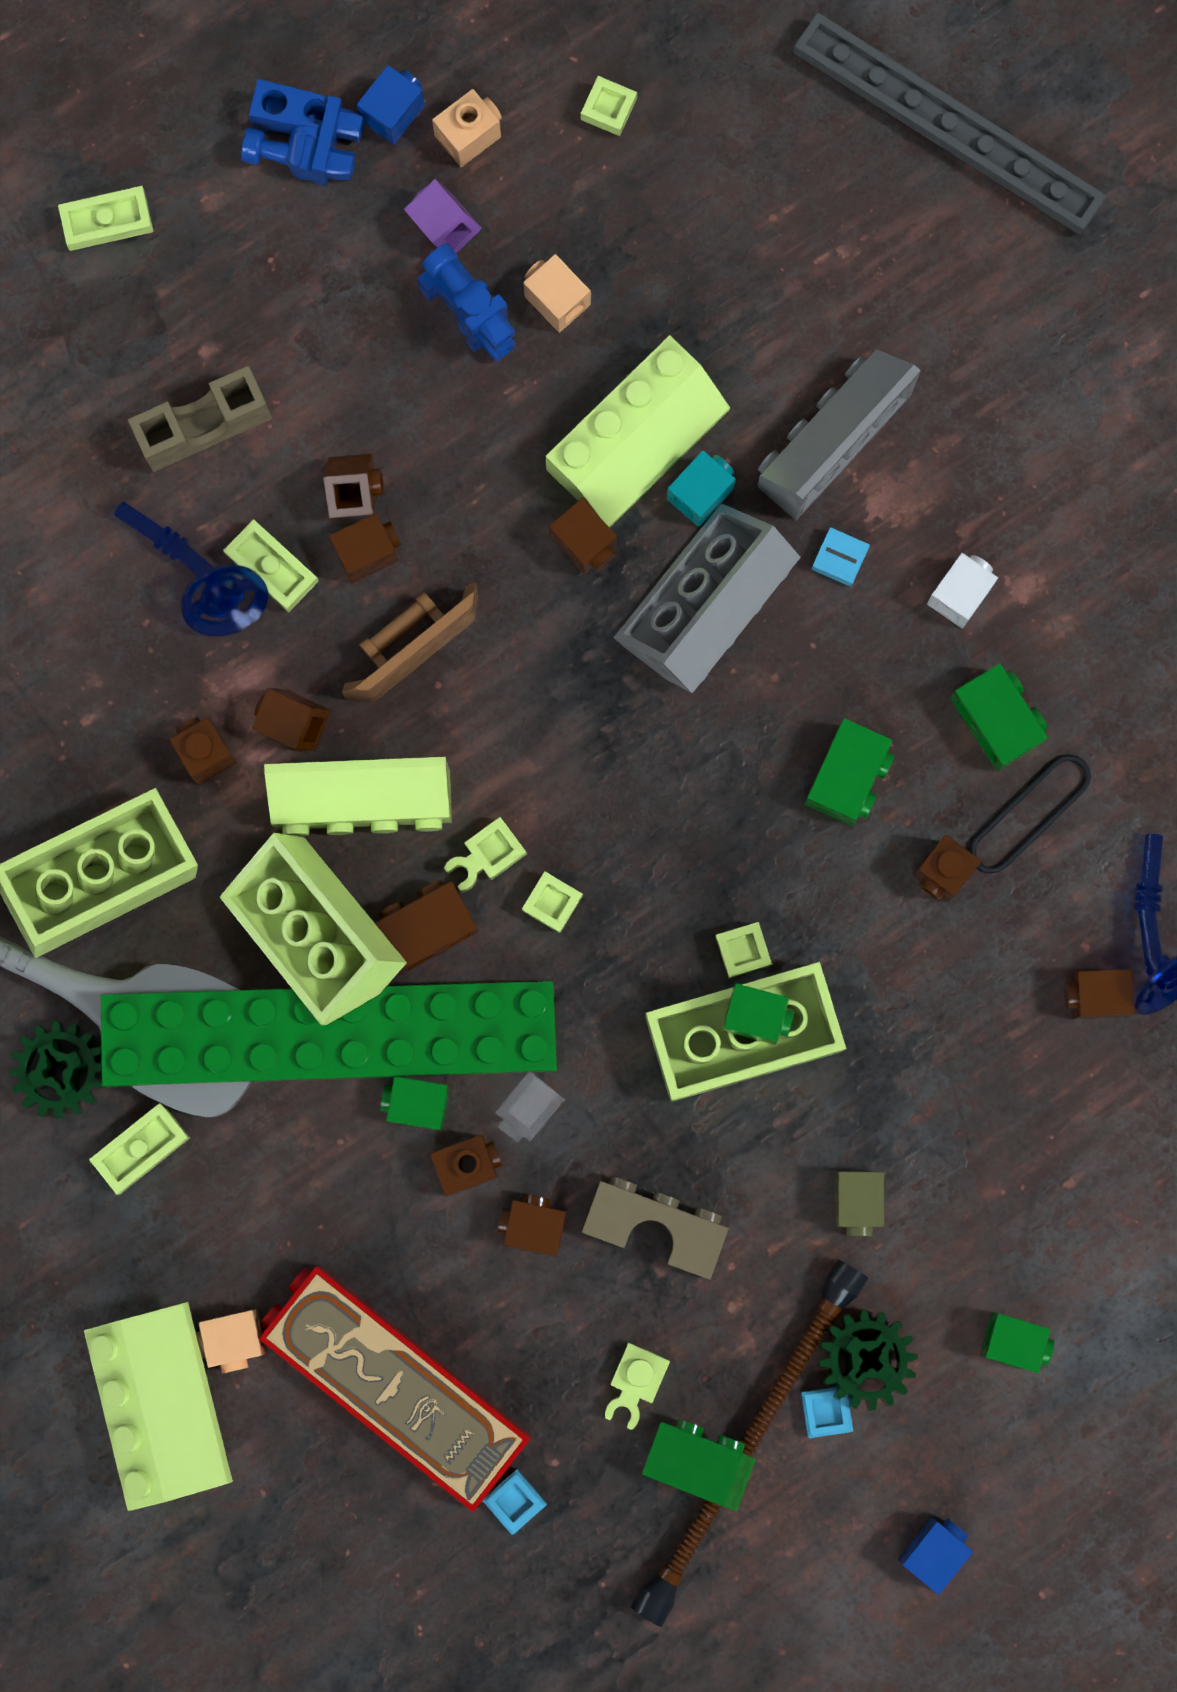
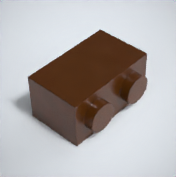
M441 880L435 881L417 892L420 899L405 907L400 901L378 913L381 920L375 923L376 926L407 962L399 971L401 975L479 933L452 881L443 885Z

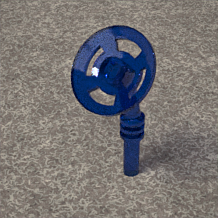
M124 501L117 507L114 513L117 518L153 541L154 548L157 550L162 548L161 552L164 555L170 554L169 558L173 561L179 559L197 575L187 586L181 599V612L190 628L208 636H226L246 629L262 615L268 602V590L263 578L256 571L240 565H224L214 568L188 545L187 538L182 537L180 539V534L176 531L172 533V528L169 526L161 527ZM231 573L240 574V575H243V576H245V577H244V578H241L240 576L235 575V574H231ZM203 582L206 583L201 590L200 599L191 603L196 589ZM255 590L252 602L242 612L238 605L244 598V591ZM202 613H204L211 617L227 616V619L220 621H212L204 619L200 616L202 615Z
M1146 834L1141 882L1136 884V890L1139 892L1135 893V900L1139 902L1134 903V909L1138 911L1144 961L1147 967L1146 973L1149 976L1135 1001V1009L1141 1015L1158 1012L1177 1000V956L1171 959L1167 955L1162 956L1156 913L1161 911V905L1157 903L1162 901V896L1159 893L1163 891V886L1159 884L1163 836L1159 834ZM1149 989L1148 999H1143L1144 994Z

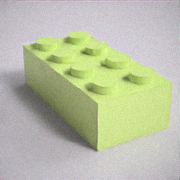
M154 788L1 863L0 894L33 956L37 958L195 879L198 864L157 789Z
M820 962L742 984L789 997L787 1009L794 1010L788 1037L779 1035L778 1042L775 1045L722 1031L733 987L647 1012L645 1015L670 1102L844 1051L846 1046Z

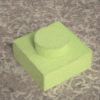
M598 76L582 109L581 120L620 136L637 100V92Z
M544 871L524 904L522 911L556 932L561 933L583 894Z
M759 922L715 936L728 979L772 965Z

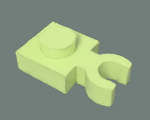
M499 817L464 843L471 853L466 858H452L446 863L444 869L447 874L453 872L458 867H463L468 871V878L458 885L461 892H466L476 884L477 875L483 870L490 880H493L527 855V852L501 817Z
M628 1342L610 1384L622 1391L619 1397L612 1399L608 1403L605 1410V1418L611 1420L616 1408L620 1406L627 1407L631 1412L627 1428L634 1429L640 1418L637 1406L639 1399L641 1398L653 1403L670 1360Z

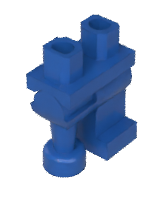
M257 79L249 112L252 128L246 129L243 138L241 162L257 165L262 158L287 165L294 177L300 180L314 181V184L327 187L329 178L351 181L355 167V153L338 150L336 146L338 138L360 142L364 128V115L343 108L341 98L328 96L327 98L317 93ZM270 131L288 134L290 137L288 143L265 140V134H270Z
M448 243L432 251L422 262L421 266L425 272L417 277L418 289L429 302L439 295L456 316L457 327L465 335L466 343L471 350L476 352L483 347L495 363L516 348V343L512 339L515 336V330L509 324L507 318V303L499 294L492 298L491 301L488 285L483 281L472 278L459 262L458 255Z

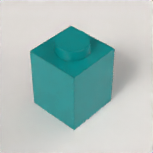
M702 451L668 487L667 500L699 528L734 490L736 480L732 476L734 471L720 456L714 455L711 458L705 451Z

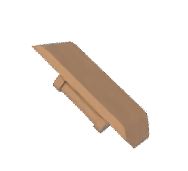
M476 582L465 585L462 601L445 615L442 614L427 594L423 592L415 599L416 602L381 631L371 639L366 638L361 642L359 646L378 669L364 680L345 683L342 689L345 699L360 702H374L472 624L476 617L478 600ZM426 616L433 621L434 624L389 661L381 654V652Z

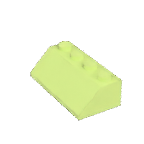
M669 335L546 455V470L578 501L583 498L610 528L730 410V407L703 367Z
M446 757L264 764L271 825L275 830H282V834L303 837L309 835V829L327 828L328 835H348L354 833L353 827L371 826L372 833L398 832V825H415L416 831L428 832L442 830V823H452L450 769Z
M273 833L220 896L221 900L321 1025L333 1022L378 996L407 963L304 837Z
M188 1302L84 1330L127 1510L131 1511L164 1503L233 1482Z

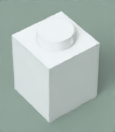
M961 553L931 595L927 605L963 629L992 589L998 577L992 574L993 568L982 558L975 555L969 558L964 553Z

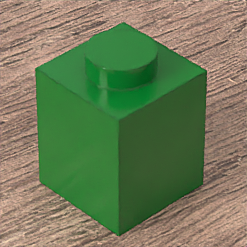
M735 983L722 1031L775 1045L778 1042L779 1035L788 1037L794 1010L787 1009L789 997Z
M394 1076L393 1086H384L381 1112L388 1113L387 1122L443 1131L450 1087L444 1084Z
M992 1312L980 1356L1039 1374L1041 1365L1048 1366L1051 1360L1055 1341L1049 1338L1051 1332L1049 1328Z

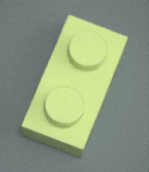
M143 186L58 205L66 244L70 251L154 232Z
M254 519L223 550L227 557L288 613L319 582L318 578Z
M159 1103L89 1160L116 1195H120L189 1140L190 1137L166 1106Z

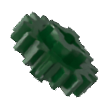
M53 1021L51 1032L49 1033L43 1026H36L35 1033L37 1038L33 1040L22 1036L20 1040L26 1049L23 1053H11V1057L20 1061L19 1068L8 1070V1075L20 1079V1083L12 1088L13 1093H26L28 1095L22 1104L25 1108L30 1109L38 1103V1116L47 1117L52 1108H54L56 1119H65L67 1108H70L75 1115L83 1114L81 1105L83 1101L93 1105L98 1102L92 1094L94 1088L106 1089V1087H102V1081L98 1079L99 1073H102V1064L98 1063L97 1059L102 1056L101 1047L91 1048L90 1046L95 1039V1035L87 1032L81 1038L78 1037L80 1026L73 1023L66 1032H64L62 1022ZM56 1041L72 1042L80 1050L69 1054L63 1053ZM38 1052L40 1059L36 1069L31 1072L32 1061ZM55 1061L68 1065V1068L62 1072L63 1080L51 1077L50 1075L56 1069ZM88 1068L85 1083L80 1089L78 1086L79 1078L82 1071ZM48 1087L55 1088L62 1100L54 1101L47 1099L38 1090Z
M867 1310L859 1311L857 1323L848 1314L841 1317L844 1327L842 1330L835 1326H830L827 1330L833 1338L832 1343L821 1342L819 1344V1348L828 1353V1358L818 1361L817 1367L828 1368L830 1373L822 1380L823 1385L835 1383L838 1388L833 1398L840 1400L846 1394L849 1395V1408L857 1409L861 1400H865L868 1411L876 1410L877 1399L879 1398L886 1406L893 1405L894 1400L891 1393L895 1391L898 1394L906 1395L908 1390L902 1383L903 1379L916 1378V1373L908 1369L907 1364L918 1359V1354L907 1353L905 1346L913 1341L912 1336L900 1338L897 1333L902 1323L896 1321L889 1326L885 1325L886 1313L879 1312L874 1320L870 1321ZM863 1329L879 1332L871 1341L864 1342L852 1335L853 1332ZM892 1346L896 1353L897 1363L895 1370L889 1365L888 1351ZM877 1348L872 1359L876 1368L864 1369L857 1373L863 1361L858 1355L859 1352L866 1353ZM839 1350L846 1355L847 1370L843 1375L838 1365ZM865 1379H873L883 1386L881 1389L873 1392L856 1389Z

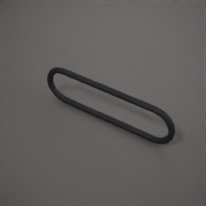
M1068 754L1053 760L974 837L970 844L969 852L976 856V847L980 840L1059 764L1065 761H1072L1083 769L1084 781L1080 788L1001 864L989 867L980 863L977 867L979 870L992 874L1007 868L1086 791L1090 785L1091 773L1090 768L1083 759Z

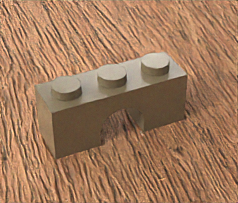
M249 365L208 383L210 391L193 403L172 407L169 402H165L128 419L143 455L153 472L272 419Z
M615 1176L611 1177L609 1184L600 1181L582 1233L625 1248L628 1237L636 1225L647 1220L660 1222L669 1230L672 1237V1249L667 1264L711 1280L729 1229L719 1225L722 1219L721 1215L699 1207L696 1208L694 1215L677 1209L680 1200L655 1191L652 1199L635 1194L636 1184Z

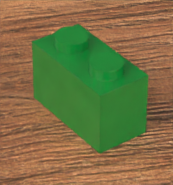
M1000 663L955 690L950 697L951 702L996 772H999L1041 746L1048 739L1044 732L1048 727L1043 716L1035 707L1029 709L1020 695L1024 690L1019 679L1011 670L1006 672Z
M844 718L804 805L850 826L854 825L858 816L866 819L877 797L876 794L869 792L876 776L885 779L895 757L894 754L888 752L893 740Z
M678 1419L676 1427L661 1422L642 1475L737 1512L756 1461L755 1458L743 1453L745 1444L723 1435H719L717 1443L702 1438L704 1428Z

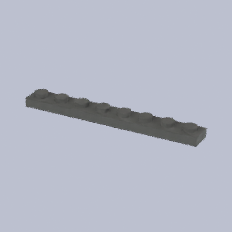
M818 12L794 45L793 53L1080 236L1107 196Z

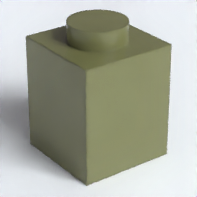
M835 1172V1226L846 1227V1236H873V1227H884V1172Z

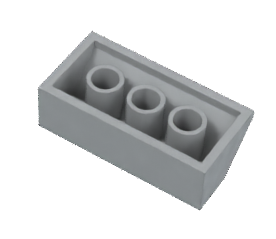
M877 349L867 360L860 356L845 373V376L848 378L847 382L838 391L834 387L830 388L819 400L816 408L820 411L812 420L808 422L803 418L787 436V439L790 441L789 445L780 454L776 450L772 451L761 463L758 470L762 474L759 477L757 487L797 521L910 398L921 370L914 364Z
M721 503L613 638L667 681L693 693L801 557L773 525Z

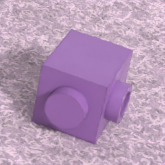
M436 179L428 186L419 190L413 201L404 209L436 247L448 243L455 253L463 248L482 229L456 197Z

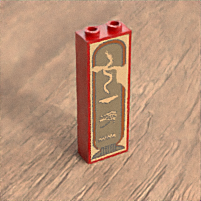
M321 1265L316 1266L312 1272L305 1267L288 1288L294 1295L282 1308L279 1304H276L260 1323V1326L265 1331L259 1340L474 1513L529 1442L532 1435Z

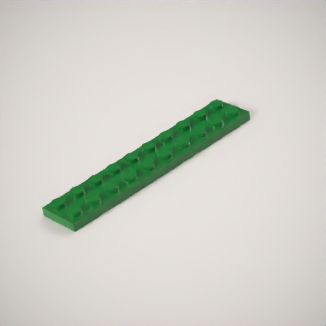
M553 981L386 986L378 996L327 1025H321L293 989L100 995L102 1087L557 1071Z

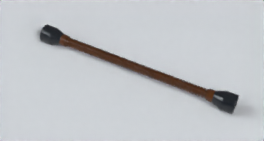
M837 1259L826 1277L823 1298L817 1306L819 1308L817 1310L818 1315H814L815 1320L812 1319V1325L809 1324V1330L806 1329V1335L803 1334V1340L800 1339V1345L797 1344V1350L794 1349V1355L790 1356L791 1360L787 1361L788 1365L784 1366L785 1370L781 1371L782 1375L778 1376L779 1380L775 1381L776 1385L772 1386L773 1390H770V1395L766 1396L768 1400L763 1401L765 1405L760 1406L762 1410L757 1411L759 1415L754 1416L756 1420H752L751 1423L753 1425H749L748 1428L750 1430H746V1435H743V1440H740L741 1443L745 1444L744 1454L750 1457L753 1456L752 1452L756 1451L755 1447L759 1446L758 1442L762 1441L761 1437L765 1436L764 1432L768 1431L767 1427H770V1422L774 1421L773 1417H776V1412H779V1406L782 1407V1401L785 1402V1396L788 1397V1391L792 1390L791 1386L795 1385L794 1381L798 1380L797 1376L801 1375L800 1371L804 1370L803 1366L807 1365L806 1361L810 1360L809 1356L813 1355L812 1351L816 1350L815 1346L819 1345L818 1341L822 1340L821 1336L825 1335L824 1331L828 1330L827 1326H830V1321H833L834 1318L837 1319L841 1310L858 1297L867 1282L868 1277L845 1262ZM708 1500L703 1502L704 1507L701 1506V1512H697L698 1517H694L695 1522L691 1523L692 1527L688 1528L689 1532L685 1533L686 1537L682 1538L683 1542H680V1547L676 1548L677 1553L674 1552L673 1557L670 1558L671 1563L668 1562L667 1565H663L659 1574L640 1590L631 1605V1608L636 1613L657 1626H663L674 1607L677 1587L683 1578L682 1569H686L685 1564H689L688 1559H692L691 1554H695L694 1549H698L697 1544H701L700 1539L705 1537L703 1534L708 1532L706 1529L711 1527L710 1524L714 1522L713 1518L717 1517L715 1513H719L720 1510L718 1508L723 1506Z

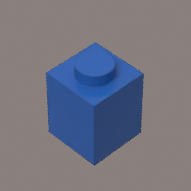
M387 65L357 103L358 113L364 115V124L395 145L425 107L423 91L421 89L422 85L409 72L402 70L399 73Z
M931 1517L899 1557L898 1561L936 1594L940 1595L973 1551L964 1544L969 1535L947 1518L941 1525Z

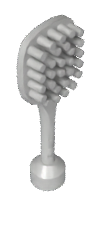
M0 936L1 967L61 996L96 1023L100 1031V995L239 990L203 972L169 964L145 966L133 977L123 980L99 977L71 969L43 956L35 958L30 950ZM251 1082L132 1087L144 1095L178 1111L202 1117H217L227 1113L237 1104L249 1088Z

